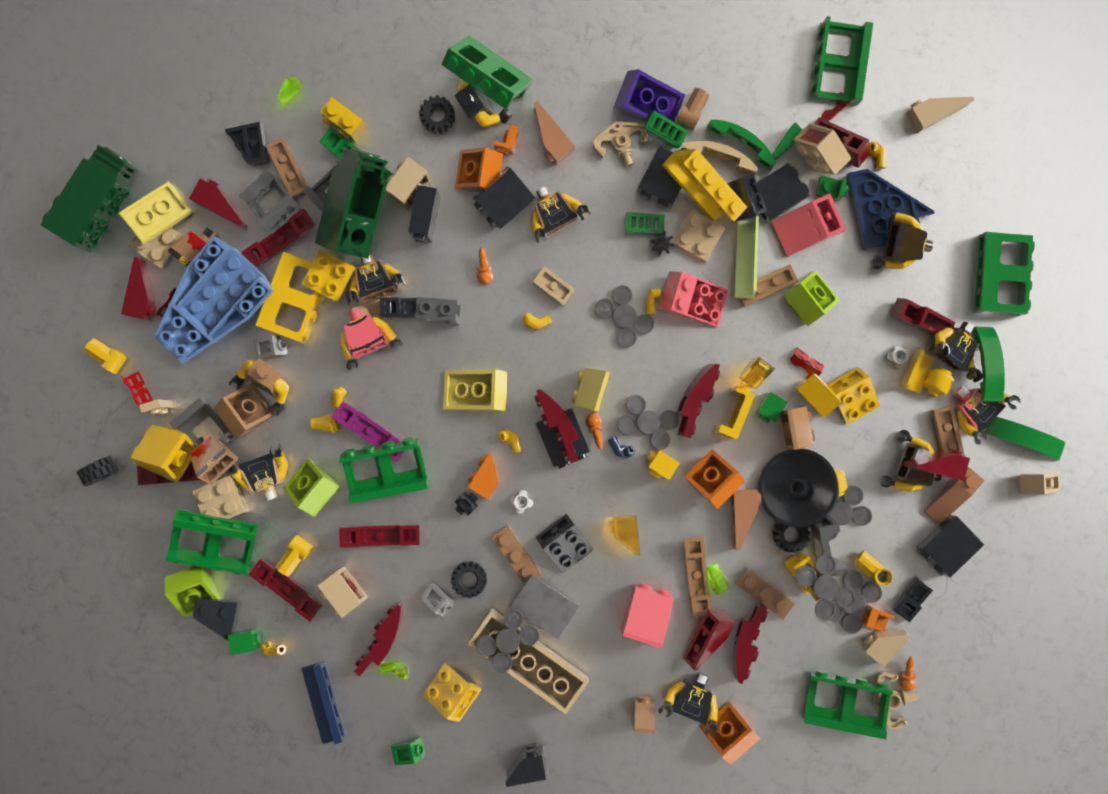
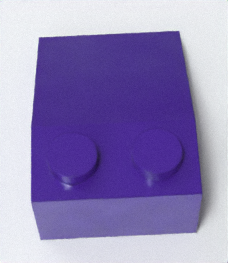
M635 69L627 71L613 108L644 122H647L652 111H656L675 123L685 94L647 73ZM656 119V121H655V123H654L655 126H656L657 123L659 122L658 119Z

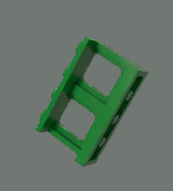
M827 16L823 23H820L818 35L821 36L820 42H817L815 49L818 57L813 65L815 79L811 81L810 92H813L812 99L849 103L853 100L851 104L858 105L863 100L873 23L865 22L863 26L832 22L830 21L831 17ZM829 32L851 36L848 56L826 53ZM823 69L844 72L846 74L844 93L820 91Z
M470 35L449 47L441 64L506 110L512 99L517 95L520 97L525 96L533 81L532 78Z
M984 232L979 235L974 312L1016 314V316L1028 314L1031 308V300L1029 299L1032 289L1031 272L1034 268V262L1032 261V253L1035 249L1033 235ZM1002 242L1021 243L1020 266L1004 265L1000 262ZM999 281L1018 282L1017 305L1000 304L998 302Z
M408 437L403 439L402 442L396 443L388 441L376 447L368 445L361 450L347 449L340 455L339 462L343 464L350 492L348 496L350 504L428 489L429 480L419 438ZM413 449L417 468L410 471L395 472L390 453ZM374 457L378 476L357 480L352 461Z
M177 509L172 523L173 529L165 561L210 568L215 571H227L237 575H247L258 524ZM182 528L206 533L202 551H192L179 547ZM222 536L246 540L244 554L241 559L225 557L219 554Z
M816 670V673L810 672L803 717L804 723L886 740V724L890 698L894 691L888 687V684L876 682L875 685L868 683V680L856 678V681L849 680L848 676L836 674V677L829 676L825 671ZM818 681L841 685L839 703L836 709L815 705ZM858 689L882 693L878 716L872 717L855 712Z

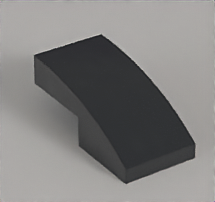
M380 298V318H416L417 298Z
M916 576L899 598L893 611L910 623L922 609L921 604L932 593L933 588Z

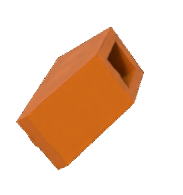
M491 453L488 456L483 455L478 463L481 466L478 472L473 471L467 480L470 483L468 488L487 500L499 484L494 456Z

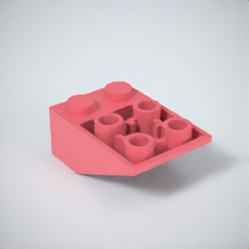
M831 194L818 198L771 221L787 257L839 235L846 230Z
M669 271L659 309L680 317L718 327L729 290L685 272Z

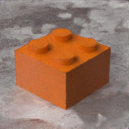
M713 449L684 476L689 484L716 509L745 483L740 473Z

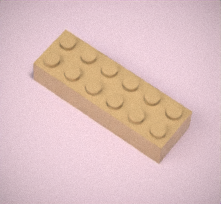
M492 608L470 638L468 645L477 651V641L485 635L493 637L496 641L499 631L507 628L503 622L504 616ZM519 627L518 629H514V630H516V631L518 632V634H519L521 628ZM520 641L518 649L509 653L513 663L507 673L564 714H567L589 682L586 674L539 641L531 646H527ZM496 648V651L492 655L484 657H486L492 662L495 654L501 651L498 648Z

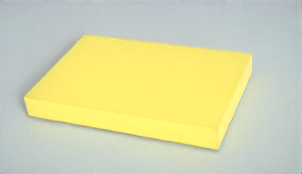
M168 181L118 214L142 245H144L193 212Z

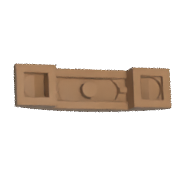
M704 536L683 538L693 617L704 616L707 610H712L705 560Z

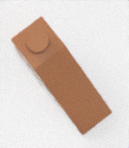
M536 101L534 107L545 151L544 155L550 163L554 162L558 165L575 151V145L540 103Z
M968 467L964 481L951 478L924 512L935 522L941 524L967 501L985 480Z
M738 489L731 495L733 548L735 550L741 549L758 512V505H761V494L758 493L757 489Z

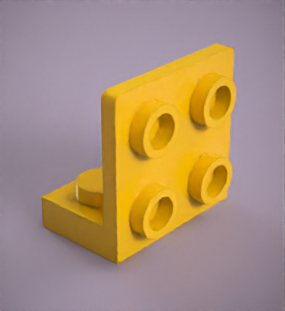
M320 249L302 284L338 302L351 275L355 276L356 267Z
M859 367L852 369L827 384L832 392L841 400L838 408L844 423L847 425L880 406L870 377Z
M444 663L424 691L423 697L447 720L460 722L482 689L477 684L466 682L455 670Z

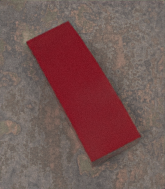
M897 298L890 314L891 317L934 336L947 327H954L956 323L928 307L920 306L907 298Z

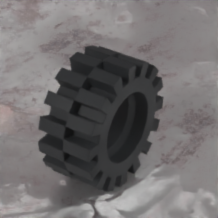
M435 95L436 98L430 96L429 100L425 99L423 101L424 104L420 106V120L427 131H432L433 134H436V132L443 134L442 131H449L448 128H452V123H455L453 105L443 96L442 98L439 95ZM435 108H440L445 112L444 118L439 122H435L430 118V113Z
M107 456L82 467L76 473L83 486L86 487L104 480L117 472L118 469L111 456Z
M778 523L773 527L775 528L772 531V535H774L773 540L779 548L786 552H801L804 547L808 546L807 542H810L811 538H809V535H811V532L808 530L809 527L796 528L799 536L794 542H788L784 537V532L789 528L788 526Z
M465 561L459 564L451 575L453 590L463 598L478 596L482 593L487 583V574L483 566L481 567L479 563H474L473 561ZM466 572L474 573L477 578L476 584L472 587H466L462 583V575Z

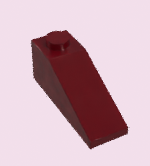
M820 117L815 121V125L835 131L852 158L848 164L859 168L870 154L869 139L836 124L827 122V120ZM817 131L821 139H823L827 135L826 133Z
M200 178L189 199L230 222L247 229V224L224 192L218 188L219 184L211 179L205 181Z
M134 257L121 314L151 321V318L155 315L156 307L154 306L155 300L146 262L143 259Z
M950 449V453L939 451L906 461L904 466L964 481L970 458L962 456L963 452Z
M724 610L706 611L683 657L694 671H697L728 639L736 623Z

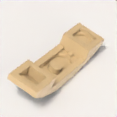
M692 141L684 143L681 150L697 149L700 153L703 151L736 162L735 171L747 175L752 173L755 175L758 170L757 166L748 157L724 144L711 141Z

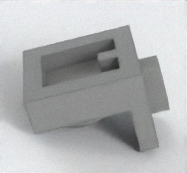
M272 335L254 340L257 359L288 354L287 343L283 335Z
M434 583L420 597L435 614L441 616L450 612L452 605L455 603L453 598L448 597Z

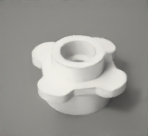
M896 345L894 350L887 354V360L892 361L896 368H902L903 363L911 357L910 353L903 349L901 345Z
M521 490L520 494L512 496L510 499L511 504H514L516 507V512L520 514L526 508L533 506V500L529 499L525 490Z

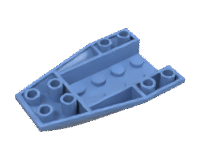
M213 236L187 266L154 338L184 364L248 321L274 290L266 276L237 249Z

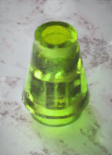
M291 74L289 78L286 77L276 98L286 105L303 90L302 86L304 84Z
M718 564L707 568L711 589L716 595L730 589V582L718 567Z

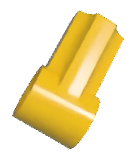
M95 338L85 346L84 352L100 362L103 368L113 374H117L127 360V356L123 353L109 348Z
M296 535L288 545V550L275 567L280 573L289 577L299 563L308 556L314 546L299 535Z
M865 550L854 559L853 564L875 583L887 586L892 582L893 575L891 571L882 566ZM884 571L886 574V578L883 581H879L877 578L878 573Z

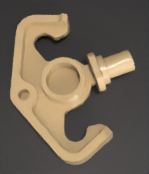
M616 121L594 139L593 147L603 158L606 155V149L601 147V142L611 141L613 147L621 151L618 153V156L623 158L625 166L633 165L630 156L632 149H628L631 144L630 135L637 130L640 131L641 136L639 140L641 143L646 144L648 131L643 128L645 125L643 123Z
M881 671L876 676L875 685L876 682L883 683L885 679L894 682L898 679V675ZM893 690L886 724L890 730H897L907 724L903 717H898L895 722H892L890 720L891 711L898 709L902 703L904 706H908L910 701L919 700L918 692L907 693L901 691V694ZM873 692L871 702L879 713L882 693Z

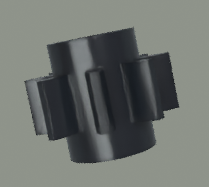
M666 231L663 232L662 236L656 232V240H650V242L655 244L652 250H659V255L664 250L669 254V246H675L673 243H670L673 236L667 237ZM659 238L667 240L666 248L658 246Z
M464 492L454 502L457 505L455 510L460 515L465 513L469 516L478 507L475 503L478 498L472 492L469 495Z

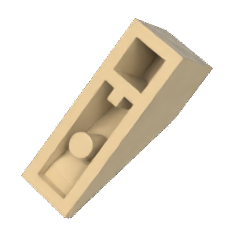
M974 97L929 98L924 102L920 99L910 105L911 109L906 114L917 133L967 107L975 99Z

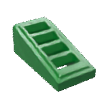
M656 111L651 112L643 127L672 149L680 148L688 134V131ZM656 119H658L659 122L657 123L656 127L653 128ZM665 124L662 132H660L662 125ZM669 129H671L669 136H666Z
M796 122L792 124L772 153L775 160L796 144L793 139L802 131Z
M626 212L625 234L655 235L657 232L659 235H663L665 215ZM632 219H636V228H632ZM640 219H643V228H640ZM647 219H651V229H647ZM655 219H659V230L655 229Z

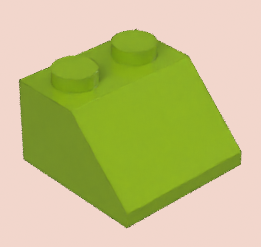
M816 270L783 295L787 303L794 308L799 318L807 326L825 315L840 301Z
M307 458L283 489L298 508L315 517L340 486L329 474Z
M192 566L165 577V596L183 617L193 614L196 597L221 600L211 573L204 567Z

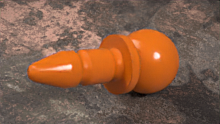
M480 247V267L477 268L479 271L477 279L481 284L487 285L492 281L493 275L489 271L491 266H487L486 252L483 247Z
M589 414L586 417V425L589 427V433H593L595 444L599 449H602L601 418L597 414Z
M911 656L906 662L905 671L902 672V678L900 679L901 688L907 692L914 690L916 687V675L913 673L914 660Z

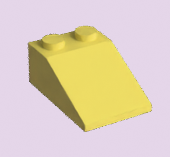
M585 368L584 372L580 371L577 380L580 383L579 390H574L571 401L575 402L574 406L595 413L598 412L610 372Z
M496 369L445 371L443 410L506 411L507 372Z

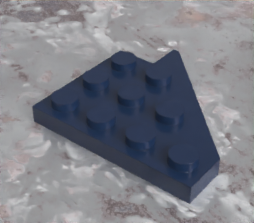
M869 169L846 174L864 250L886 245L890 222H894V220H882L881 217L889 218L891 216L890 212L884 211V209H891L894 214L902 213L912 216L919 223L920 217L935 214L933 209Z

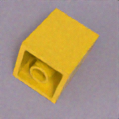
M152 424L145 431L139 445L133 449L130 458L138 466L178 483L192 461L190 454L196 446L187 434Z

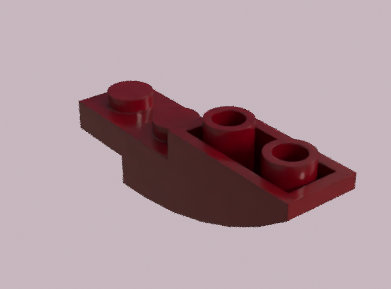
M709 364L693 379L685 391L676 411L677 415L683 416L677 435L691 438V435L695 433V421L702 410L701 402L709 403L714 396L715 390L713 387L720 375L719 364Z
M540 389L536 390L537 395L534 398L537 406H542L544 414H541L544 426L549 425V428L558 427L559 430H556L555 433L558 441H563L565 449H562L565 460H570L571 463L577 462L578 458L572 442L578 440L579 437L573 424L564 410L549 395Z
M401 601L397 606L393 604L386 612L389 615L386 620L383 621L381 619L374 627L376 632L373 636L379 641L374 640L367 648L370 651L367 656L364 657L362 655L355 663L357 668L354 670V673L359 677L372 661L379 666L394 644L403 616V603Z
M759 602L756 603L749 619L741 617L734 639L733 669L735 679L740 684L748 679L751 669H749L751 663L755 662L759 655L758 647L752 642L757 640L760 633L758 628L761 622L764 623L768 616V608Z

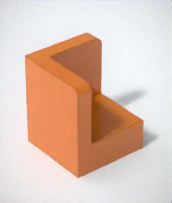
M867 605L862 618V624L871 629L884 631L888 619H894L895 616Z

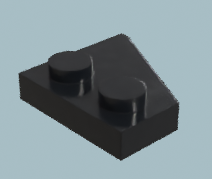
M255 122L225 129V133L235 143V147L242 153V157L247 164L254 165L268 162L263 123Z
M196 597L192 617L228 640V635L232 632L237 602Z

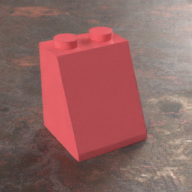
M640 583V585L634 584L621 626L622 635L662 648L674 598L670 596V592L663 589L658 591L651 590V586Z

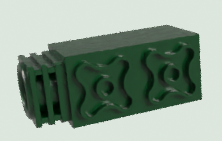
M100 145L96 146V150L93 151L92 156L88 160L82 159L60 195L55 197L51 209L45 213L40 224L71 245L87 252H91L97 247L100 237L109 228V222L118 214L122 203L129 197L132 187L128 184L134 173L138 170L133 167V163L108 147Z
M343 148V155L340 157L342 159L339 162V166H333L315 244L336 253L368 259L388 181L383 180V174L386 171L385 166L388 161L383 160L379 155L354 148Z

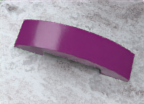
M344 401L341 402L331 416L375 447L381 446L388 441H394V443L402 442L378 423ZM404 451L390 453L391 459L397 462Z

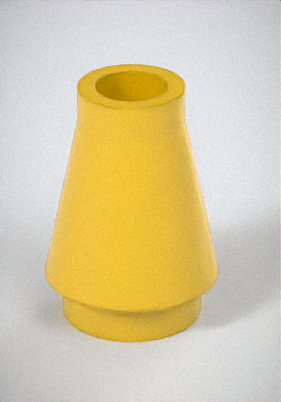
M333 414L312 418L310 421L312 430L332 433L340 431L341 424L331 417Z

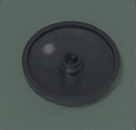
M802 448L786 450L774 456L763 468L759 478L758 493L761 494V504L764 510L775 521L792 528H806L820 523L833 511L839 497V480L832 465L817 452Z

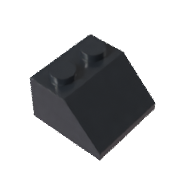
M531 743L521 750L507 770L506 787L546 780V762L543 745Z

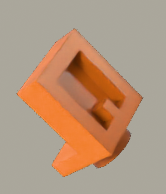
M510 125L509 130L505 131L503 142L506 143L494 141L493 146L497 152L503 155L514 153L519 134L518 126Z

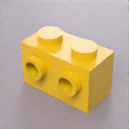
M333 97L329 99L320 111L324 117L323 121L328 126H335L339 129L338 132L346 139L351 138L353 141H356L367 127L361 118Z
M660 450L651 451L645 460L648 462L646 464V467L649 468L648 472L658 479L662 476L670 480L680 464Z

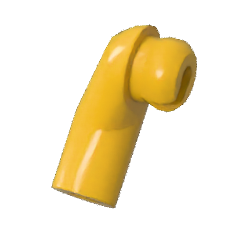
M870 142V154L876 158V169H885L886 149L878 142Z
M654 287L649 290L646 298L647 315H656L655 298L660 299L662 297V290L660 288L655 289Z
M526 313L523 316L525 326L534 330H539L552 324L549 315L540 319L532 316L531 313Z
M343 387L335 388L332 391L331 404L335 410L346 395V390Z
M503 429L498 433L500 441L511 444L514 454L523 451L517 433L508 429Z
M270 641L261 644L264 655L278 656L286 652L284 645L272 646Z

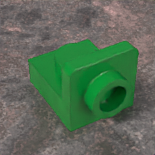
M820 176L815 196L823 197L831 194L832 199L838 202L847 194V179L838 180Z
M416 738L411 742L395 743L391 746L395 766L415 764L425 757L421 738Z

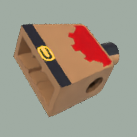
M206 227L201 235L190 230L168 252L188 266L213 236H216V233L209 227Z
M213 436L199 437L196 441L197 447L190 454L197 478L209 485H212L238 460V457L225 444Z

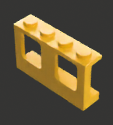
M697 149L674 151L662 165L709 219L716 221L722 213H725L732 222H735L747 208Z
M283 252L271 283L274 291L264 302L255 324L256 326L301 343L309 339L311 323L315 322L318 316L317 307L319 303L323 302L325 296L316 291L312 295H308L289 287V282L295 267L300 266L309 270L313 262ZM282 303H287L306 311L305 318L298 332L275 324V319Z

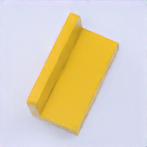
M915 350L900 383V387L920 394L935 358L925 354V350Z
M813 374L807 380L804 379L797 387V390L823 417L827 416L841 404V400L816 374Z

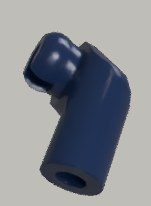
M616 436L608 440L616 456L627 459L635 454L634 447L621 445Z

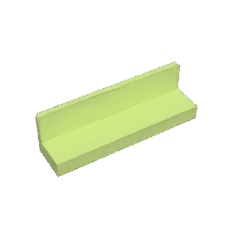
M756 216L755 221L737 222L734 298L754 299L756 295L759 216Z

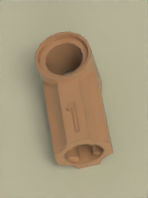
M694 88L676 122L694 130L709 94L701 88Z

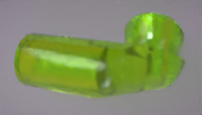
M395 660L380 664L382 674L393 672L400 680H405L409 676L408 668L400 661Z

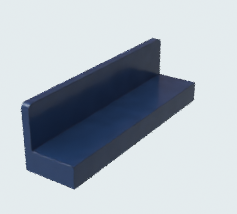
M325 661L302 668V673L321 741L323 744L334 741V745L342 743L346 736Z

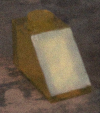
M756 357L751 359L738 378L742 380L741 384L743 386L757 389L775 368L762 358Z
M635 514L612 516V521H609L610 533H613L614 537L636 556L640 555L637 516Z

